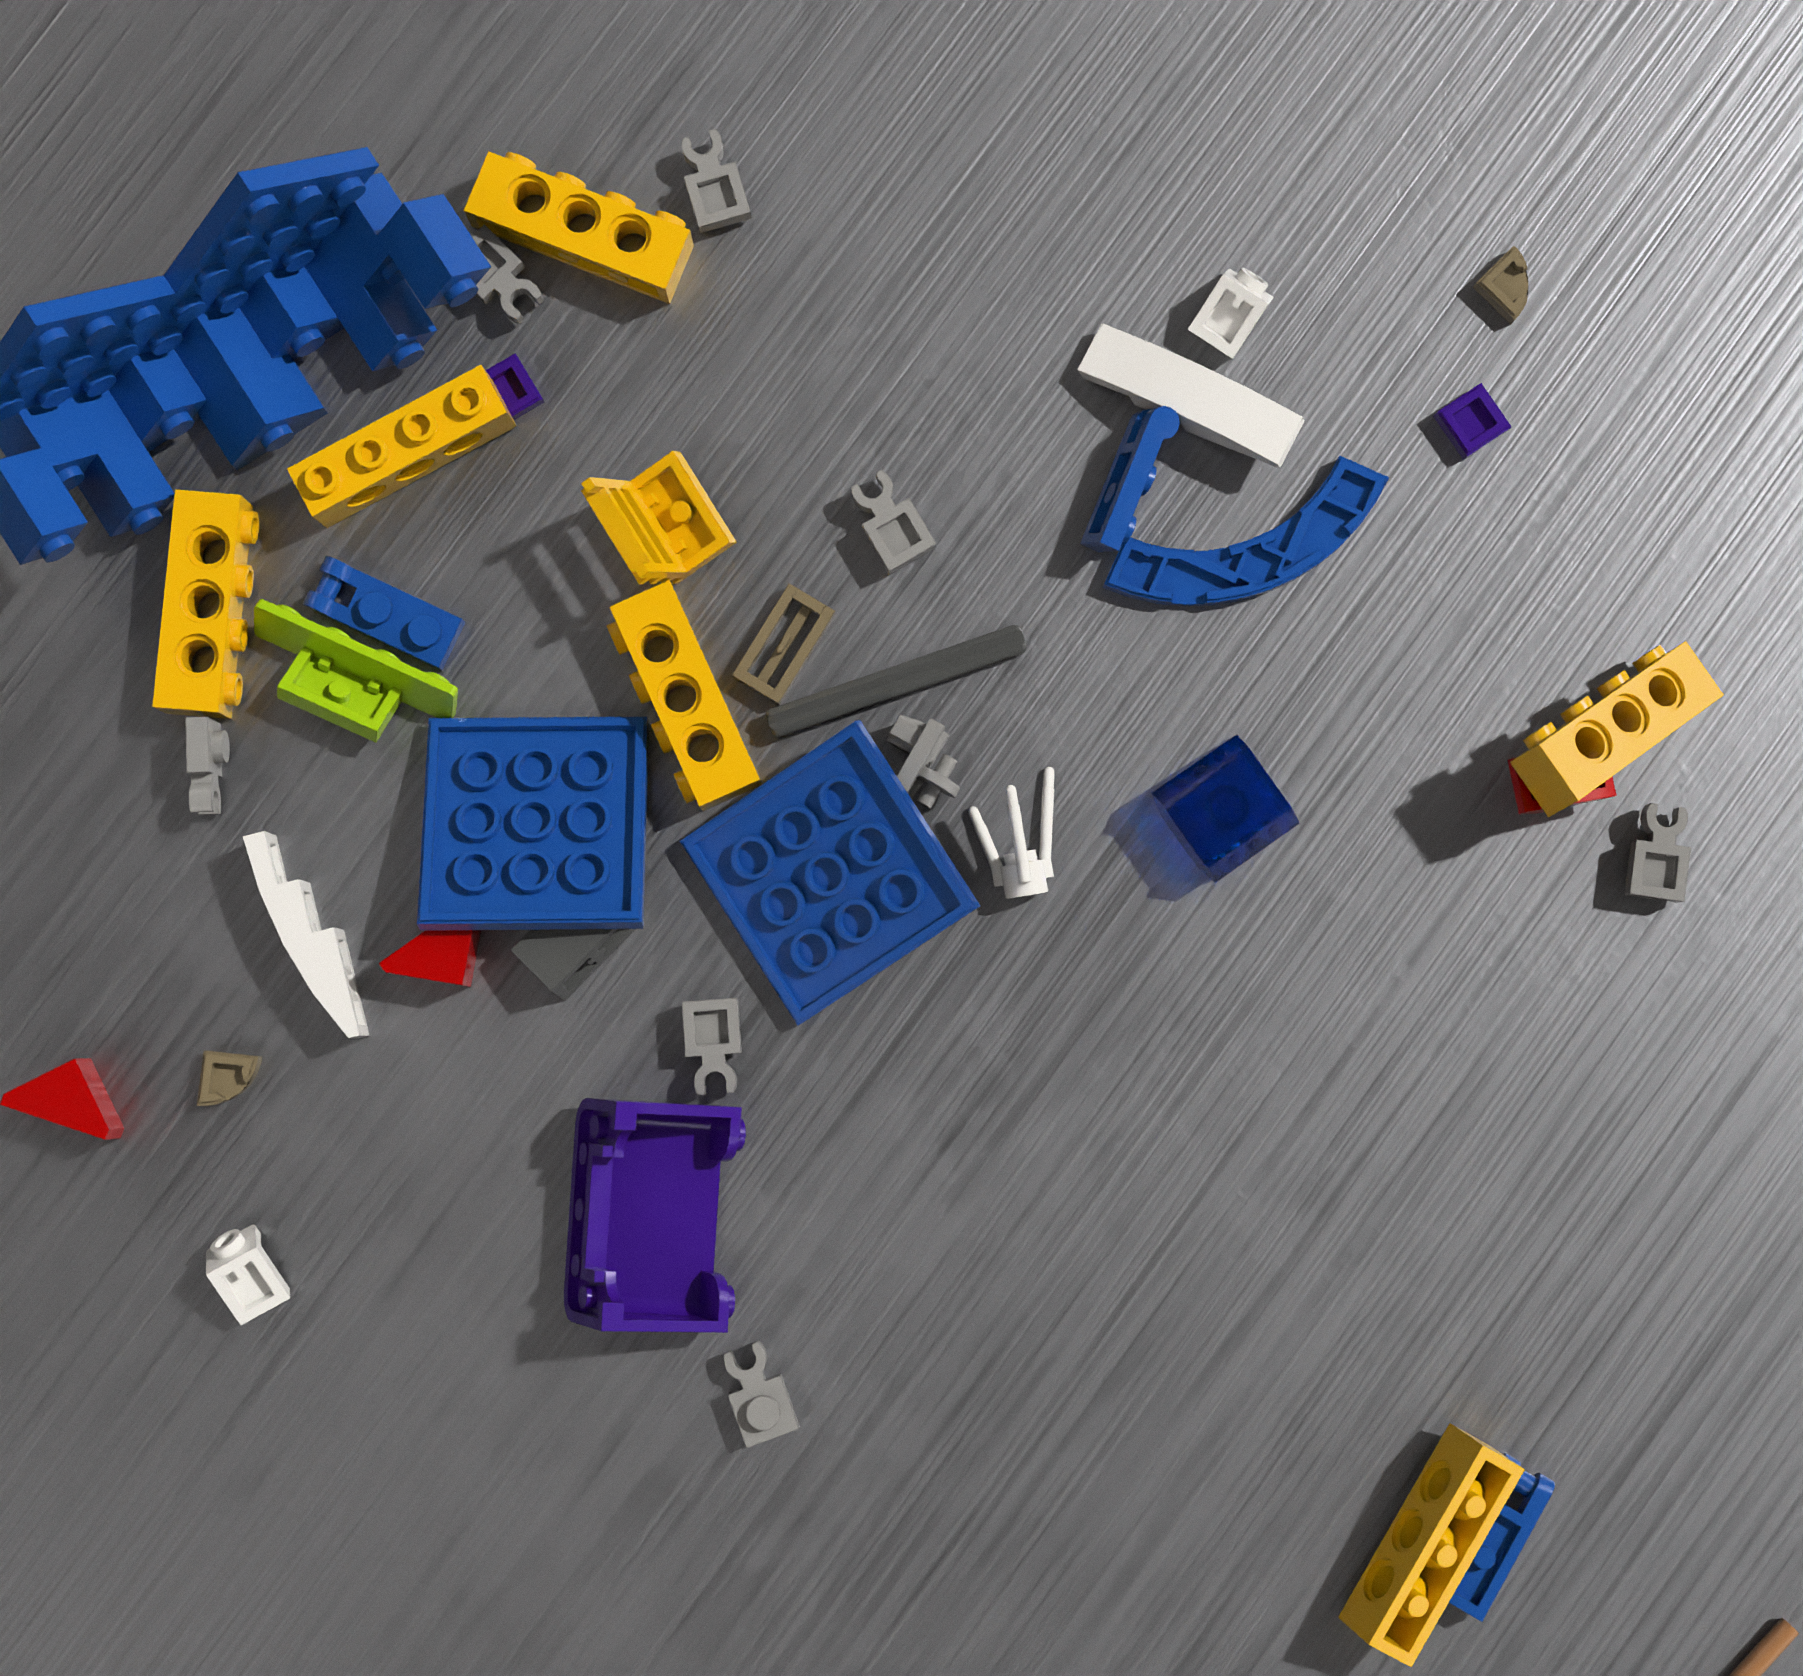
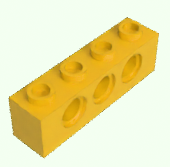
M488 151L464 208V212L472 227L480 229L485 224L499 238L665 303H671L694 247L691 231L685 228L686 223L682 219L664 211H656L654 216L635 208L636 204L634 201L616 192L607 191L605 196L587 190L585 189L586 184L582 180L565 172H556L555 176L536 170L535 163L519 154L507 152L505 157ZM530 195H540L545 198L543 206L536 212L525 213L519 210L522 200ZM588 214L596 219L594 225L586 232L577 233L568 229L571 220L578 215ZM628 234H640L646 238L642 248L635 252H624L618 248L621 239Z
M479 365L287 468L311 516L323 526L329 528L512 430L517 425L493 380L483 366Z
M175 489L152 704L153 708L166 714L232 719L233 706H238L241 702L243 680L242 675L236 673L238 652L245 651L248 641V623L246 619H242L244 598H250L254 583L253 568L251 565H247L249 544L257 542L259 533L258 513L253 511V505L241 495ZM224 540L225 553L223 557L215 563L205 564L203 554L206 546L212 541ZM210 593H218L220 605L217 612L208 618H200L198 605L201 599ZM203 647H212L214 651L212 665L206 671L196 673L192 665L195 653Z
M670 580L610 606L609 608L615 622L606 625L619 655L629 651L638 671L629 674V678L641 704L652 701L660 718L659 721L652 723L651 726L663 753L666 754L674 750L683 770L673 775L685 802L690 803L697 800L701 810L705 811L761 786V780ZM662 636L673 641V652L665 661L652 662L645 658V647L651 639ZM681 685L693 688L696 691V701L689 710L675 712L667 707V697L672 689ZM704 734L715 737L719 742V749L713 759L707 762H698L690 757L689 746L693 739Z
M1686 641L1667 653L1661 645L1653 648L1632 663L1638 671L1633 676L1629 677L1626 671L1623 670L1596 689L1602 696L1599 700L1593 703L1587 695L1560 713L1565 724L1556 729L1550 721L1522 740L1528 750L1510 763L1548 817L1582 799L1724 695Z
M1449 1423L1338 1618L1368 1645L1412 1667L1525 1469L1490 1445Z

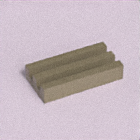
M789 583L732 674L733 678L780 706L835 617V610ZM793 601L798 602L802 605L758 678L749 673ZM813 611L819 615V618L779 683L773 688L768 685L770 679Z

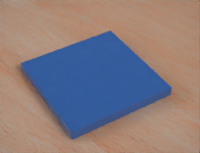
M647 716L429 718L417 925L420 931L643 929L649 732Z
M861 720L854 721L680 841L797 1026L980 907L979 902Z

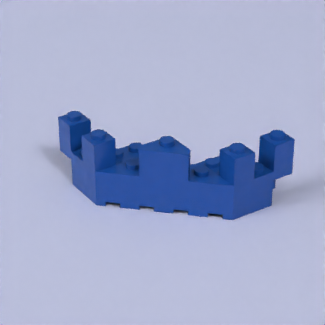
M368 147L237 172L164 275L24 306L0 341V448L6 456L0 459V534L18 563L22 565L42 558L47 563L54 562L63 558L75 548L73 541L88 523L69 493V490L76 486L79 487L110 537L133 531L135 535H140L157 527L164 519L162 513L174 499V492L150 456L149 451L168 439H174L183 435L200 419L203 420L224 455L237 471L266 452L275 451L288 444L296 433L328 414L294 360L316 351L323 345L325 340L344 328L372 371L394 365L397 369H404L421 359L425 354L424 345L437 331L424 309L447 303L450 307H457L466 303L477 294V283L491 268V265L445 195L440 194L402 204L382 173L373 174L379 167V164Z

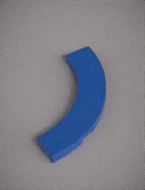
M1339 456L1327 479L1315 495L1296 514L1273 530L1226 548L1208 551L1166 548L1130 538L1124 546L1120 547L1102 588L1137 600L1184 607L1213 606L1242 601L1268 593L1301 577L1334 553L1363 522L1377 502L1389 477Z

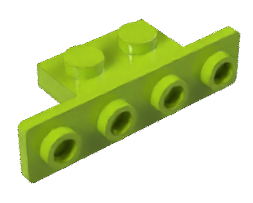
M259 599L255 605L254 634L297 655L277 686L278 699L377 743L401 702L436 718H454L457 707L458 688L450 684L443 676L435 672H423L401 662L398 657L383 649L375 650L351 639L338 628L324 627L308 620L287 605H275L264 599Z

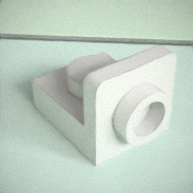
M1241 268L1238 273L1228 269L1219 279L1188 330L1233 359L1274 298L1265 292L1268 283L1245 268Z
M255 1224L241 1231L233 1229L225 1232L206 1251V1276L240 1325L290 1299V1288L262 1248L261 1233Z

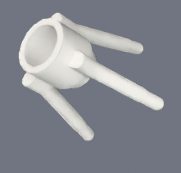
M1046 767L1043 776L1039 860L1037 859L1036 849L1028 851L1026 849L1020 805L1018 804L1015 786L1009 785L1005 789L1014 853L1003 855L1005 866H1003L978 808L972 806L968 809L974 830L991 867L994 887L1003 886L1006 899L1048 892L1046 878L1054 877L1051 862L1054 804V769L1052 767Z

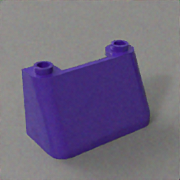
M585 1098L581 1101L575 1121L564 1280V1307L567 1318L571 1322L598 1331L728 1333V1319L731 1318L735 1309V1293L733 1287L727 1284L725 1277L720 1273L714 1272L720 1164L721 1162L731 1161L736 1152L740 1151L744 1146L746 1127L741 1118L742 1107Z

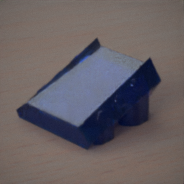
M1237 734L1151 793L1165 823L1195 865L1214 883L1300 823L1293 808L1247 744Z

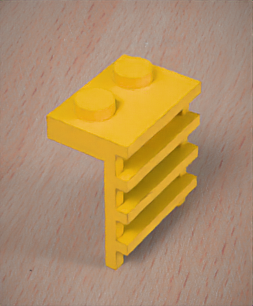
M671 451L631 481L589 477L581 483L583 486L581 492L638 584H644L647 581L650 584H656L659 581L663 583L668 580L672 581L673 584H678L737 543L680 451Z

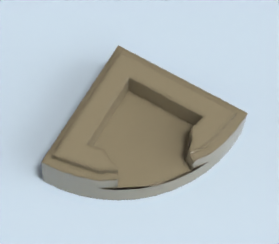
M1515 246L1473 286L1510 325L1524 309L1528 297L1526 261Z
M203 1051L197 1106L222 1104L242 1094L256 1078L263 1056Z

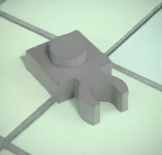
M716 129L709 130L712 148L706 154L696 153L692 149L689 137L682 138L684 159L691 168L698 171L697 173L684 176V181L700 233L752 219L736 162L720 166L724 149L722 138Z
M484 224L472 235V238L491 265V268L477 283L478 292L476 295L487 305L498 294L501 306L507 317L514 323L521 324L524 319L518 309L514 307L515 299L520 295H529L540 305L544 301L543 296L535 283L527 279L516 278L525 268L522 261Z
M880 470L876 472V479L882 487V492L878 497H866L858 484L852 486L851 489L852 498L857 507L865 512L872 513L874 517L863 523L862 529L890 575L935 549L936 542L910 498L897 505L894 504L892 500V481L887 473Z
M185 717L187 773L191 774L189 788L190 812H197V815L221 814V795L218 777H222V763H228L230 756L227 731L221 730V723L209 717Z
M1647 804L1642 809L1640 817L1642 828L1648 834L1647 841L1637 839L1631 841L1624 895L1675 903L1685 902L1691 847L1675 844L1676 836L1687 825V810L1683 807L1673 809L1672 822L1668 827H1664L1658 823L1656 818L1658 804Z
M738 998L682 1002L685 1057L702 1056V1066L697 1070L694 1077V1087L697 1094L706 1095L705 1081L712 1072L721 1073L726 1079L727 1093H734L737 1087V1076L732 1067L727 1064L726 1054L742 1053Z
M759 1340L751 1344L756 1356V1362L751 1367L743 1368L739 1366L735 1361V1355L732 1350L724 1354V1365L727 1372L733 1378L740 1380L742 1388L729 1392L728 1397L746 1448L795 1431L800 1427L782 1374L767 1379L764 1375L763 1370L767 1362V1353L764 1345Z

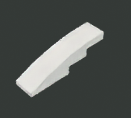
M1104 323L1101 324L1077 369L1083 379L1129 396L1133 404L1146 410L1162 406L1171 407L1178 414L1179 421L1186 432L1277 468H1281L1305 421L1302 416L1219 373Z
M262 831L243 836L262 899L285 949L310 990L348 1038L360 1039L370 1036L344 930L334 927L321 930L311 884L300 879L287 882L276 835Z

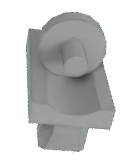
M900 715L890 731L887 741L892 746L909 754L900 772L893 768L892 770L910 798L914 799L923 782L926 785L917 799V802L931 809L940 792L955 798L960 787L949 780L948 777L957 761L943 754L935 769H931L949 737V734L944 731L945 726L931 718L926 725L919 720Z

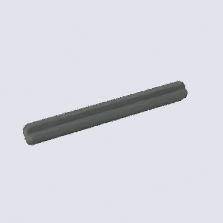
M1011 625L771 708L766 712V718L772 735L775 738H782L1022 655L1026 651V642L1019 626Z

